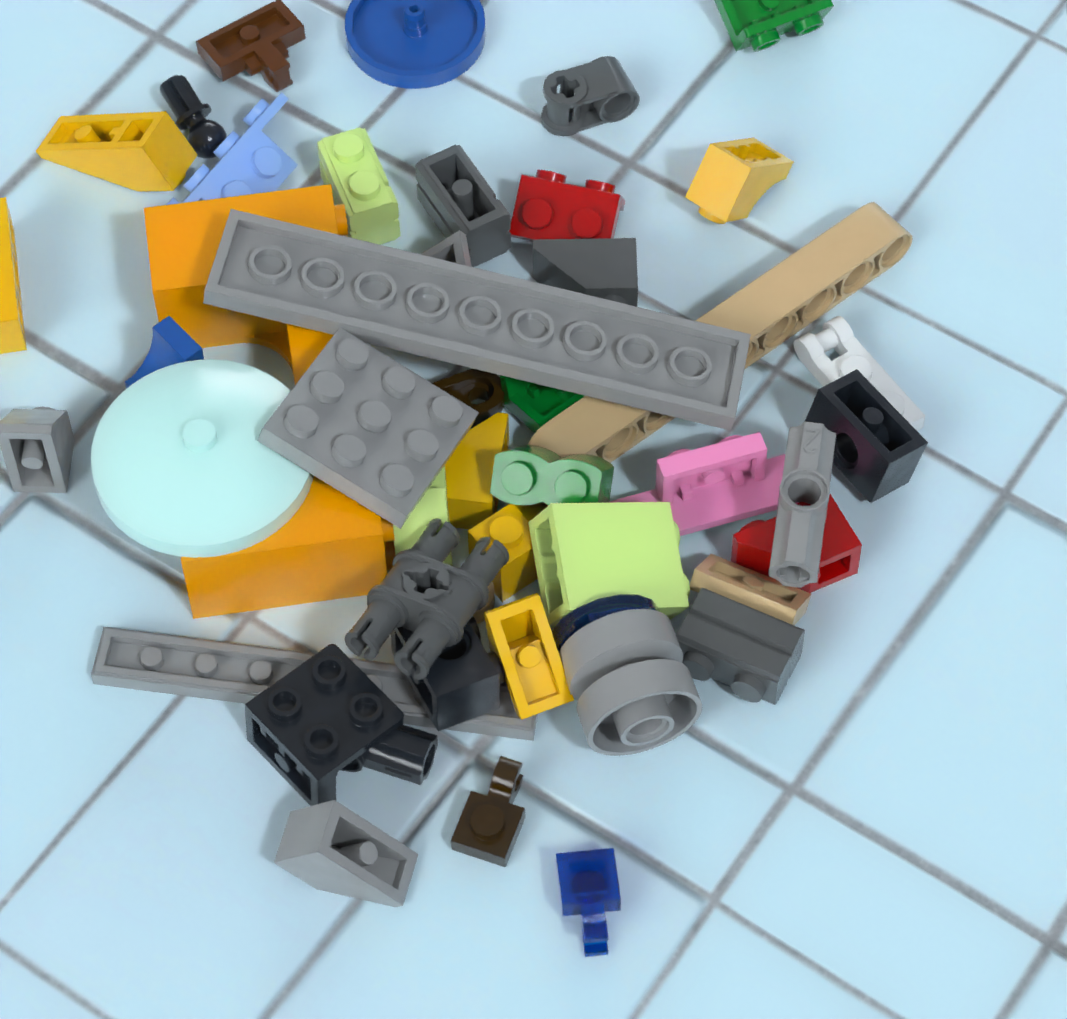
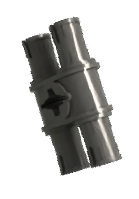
M438 518L432 519L428 523L425 531L411 549L400 551L394 557L393 567L379 585H375L370 589L367 596V609L353 628L347 632L344 639L350 651L359 657L368 645L369 648L364 653V659L371 660L378 655L380 648L395 628L403 627L412 631L413 634L402 649L396 653L394 661L399 670L407 676L411 675L413 669L418 664L419 667L414 673V679L417 680L424 679L428 675L430 668L445 647H451L461 641L464 627L477 610H481L488 602V586L509 560L507 549L497 540H494L486 553L485 549L490 544V537H481L460 568L443 563L452 549L460 542V535L457 529L447 521L437 534L436 531L442 524L441 519Z

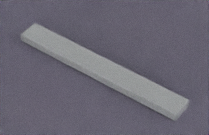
M103 627L91 677L93 684L246 704L314 656L315 653ZM350 658L404 713L403 724L435 728L407 677L399 670L396 664ZM505 681L500 684V709L446 728V730L534 741L538 714L521 720L516 714Z

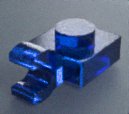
M614 848L557 853L556 869L562 916L580 915L585 957L608 955V929L605 912L621 910V896Z

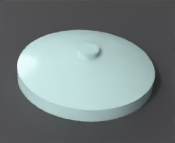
M216 359L193 360L173 364L156 370L133 383L112 402L104 413L95 432L91 448L93 479L100 502L109 518L127 536L150 549L169 555L191 558L222 556L238 552L265 540L277 532L298 511L310 490L314 475L257 441L263 426L290 393V389L278 379L255 367L243 363Z

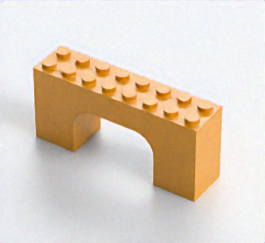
M331 184L144 208L152 291L158 321L160 322L170 316L202 348L239 343H252L268 347L279 353L288 362L296 385L334 335L203 304L204 290L231 209L342 236L348 235L345 205H334ZM314 476L310 490L298 511L283 527L265 540L241 551L222 556L202 558L181 557L193 619L368 595L370 589L375 585H379L387 575V571H390L393 567V559L396 556L393 524Z

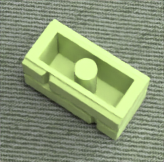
M359 127L322 138V140L318 141L317 147L322 180L325 185L331 184L334 205H345L348 235L346 236L379 245L400 237L398 202L392 188L389 186L388 179L366 129Z

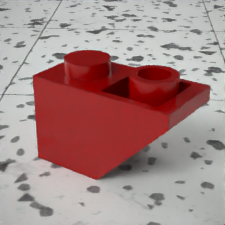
M831 494L829 496L817 583H809L802 588H798L808 593L858 573L862 544ZM805 502L797 503V505L810 506V504ZM776 517L766 521H752L743 526L739 532L733 534L731 562L769 577Z

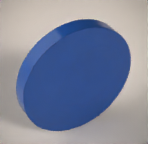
M352 0L345 17L346 44L355 64L376 81L406 89L434 87L461 76L477 61L486 39L485 14L480 0Z

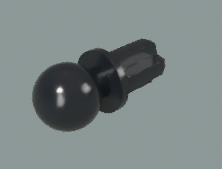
M174 75L161 84L160 93L177 118L175 124L179 130L189 128L187 140L198 154V157L205 159L217 157L213 152L227 137V134L219 123L213 120H206V117L212 110L209 104L201 103L185 76Z

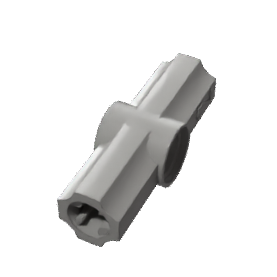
M804 421L797 427H790L788 432L769 567V577L778 580L782 586L802 588L809 583H817L836 443V433L829 431L822 423ZM805 502L810 504V506H801L795 503Z

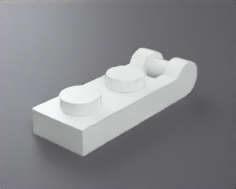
M836 316L823 324V330L815 335L809 332L794 340V349L798 358L822 386L858 369L917 431L924 427L925 415L854 337L850 325L843 317ZM834 348L840 356L831 361L825 352Z

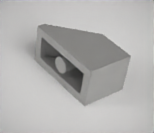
M50 407L13 409L0 421V447L14 492L67 493L75 440L67 410H55Z
M336 800L290 812L274 863L315 889L399 907L404 904L418 853Z

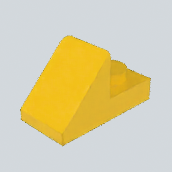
M538 593L484 612L490 652L494 651L500 660L516 714L521 720L574 701L573 695L569 691L564 667Z

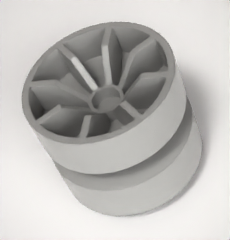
M631 609L601 617L576 631L563 644L559 652L569 691L573 698L578 701L576 709L587 742L595 752L604 755L621 756L636 754L659 747L687 731L697 721L702 712V702L690 671L682 663L683 653L668 616L662 612L651 609Z

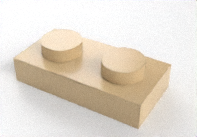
M710 554L694 569L690 582V590L699 593L701 588H705L792 625H795L806 613L812 595L796 587L782 586L776 579L714 554Z

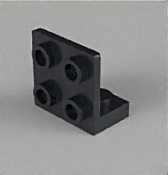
M329 644L245 704L246 735L251 745L310 806L336 800V776L338 771L404 723V713L337 645Z

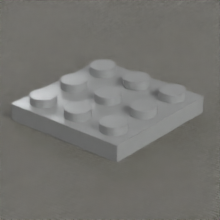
M339 328L263 426L257 441L401 529L468 433L479 412L356 336Z

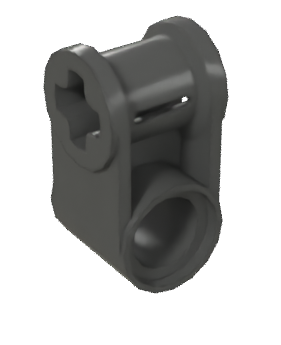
M603 56L589 63L566 70L555 71L548 75L543 85V94L547 104L542 109L541 121L548 132L557 136H571L579 131L608 122H618L627 118L638 107L640 99L620 62L615 57ZM558 85H560V93H557ZM569 113H572V119L570 122H568Z

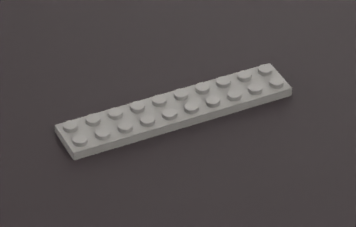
M234 209L230 210L204 290L203 304L332 335L339 328H342L365 343L730 431L736 417L751 334Z

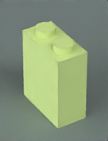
M670 502L551 503L528 522L541 600L550 628L580 627L589 617L609 610L651 609L664 613L671 620L690 607L688 601L690 585L687 576L683 573L678 548L680 532L678 525L673 521Z

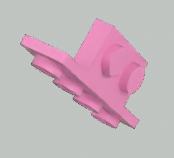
M760 432L746 436H729L716 444L694 450H676L664 458L657 459L655 489L609 502H670L673 521L678 525L680 536L777 510L785 454L767 459V447Z

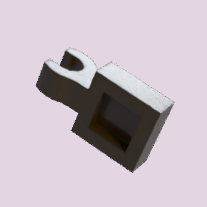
M500 756L491 779L488 795L486 796L474 791L470 792L451 838L452 850L506 868L526 818L525 808L513 804L523 781V775L519 774L522 768L521 762Z

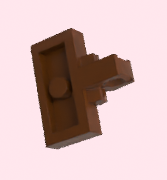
M275 0L197 40L196 45L198 54L223 82L245 70L251 76L260 72L264 81L273 90L279 92L293 84L289 72L291 66L286 60L289 57L287 48L306 39L304 25L281 0Z

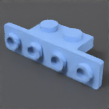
M282 92L270 104L262 98L242 119L249 127L241 136L232 131L214 150L213 153L220 160L211 170L202 164L183 186L190 193L181 203L277 190L298 166L295 161L261 131L289 100ZM173 197L166 205L178 204L179 202Z

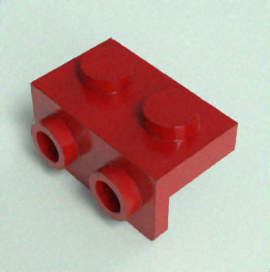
M537 170L536 177L521 175L509 232L511 237L530 241L536 239L614 238L619 212L624 210L625 200L620 194L614 193L616 186L596 180H586L585 187L566 184L567 176L547 170Z

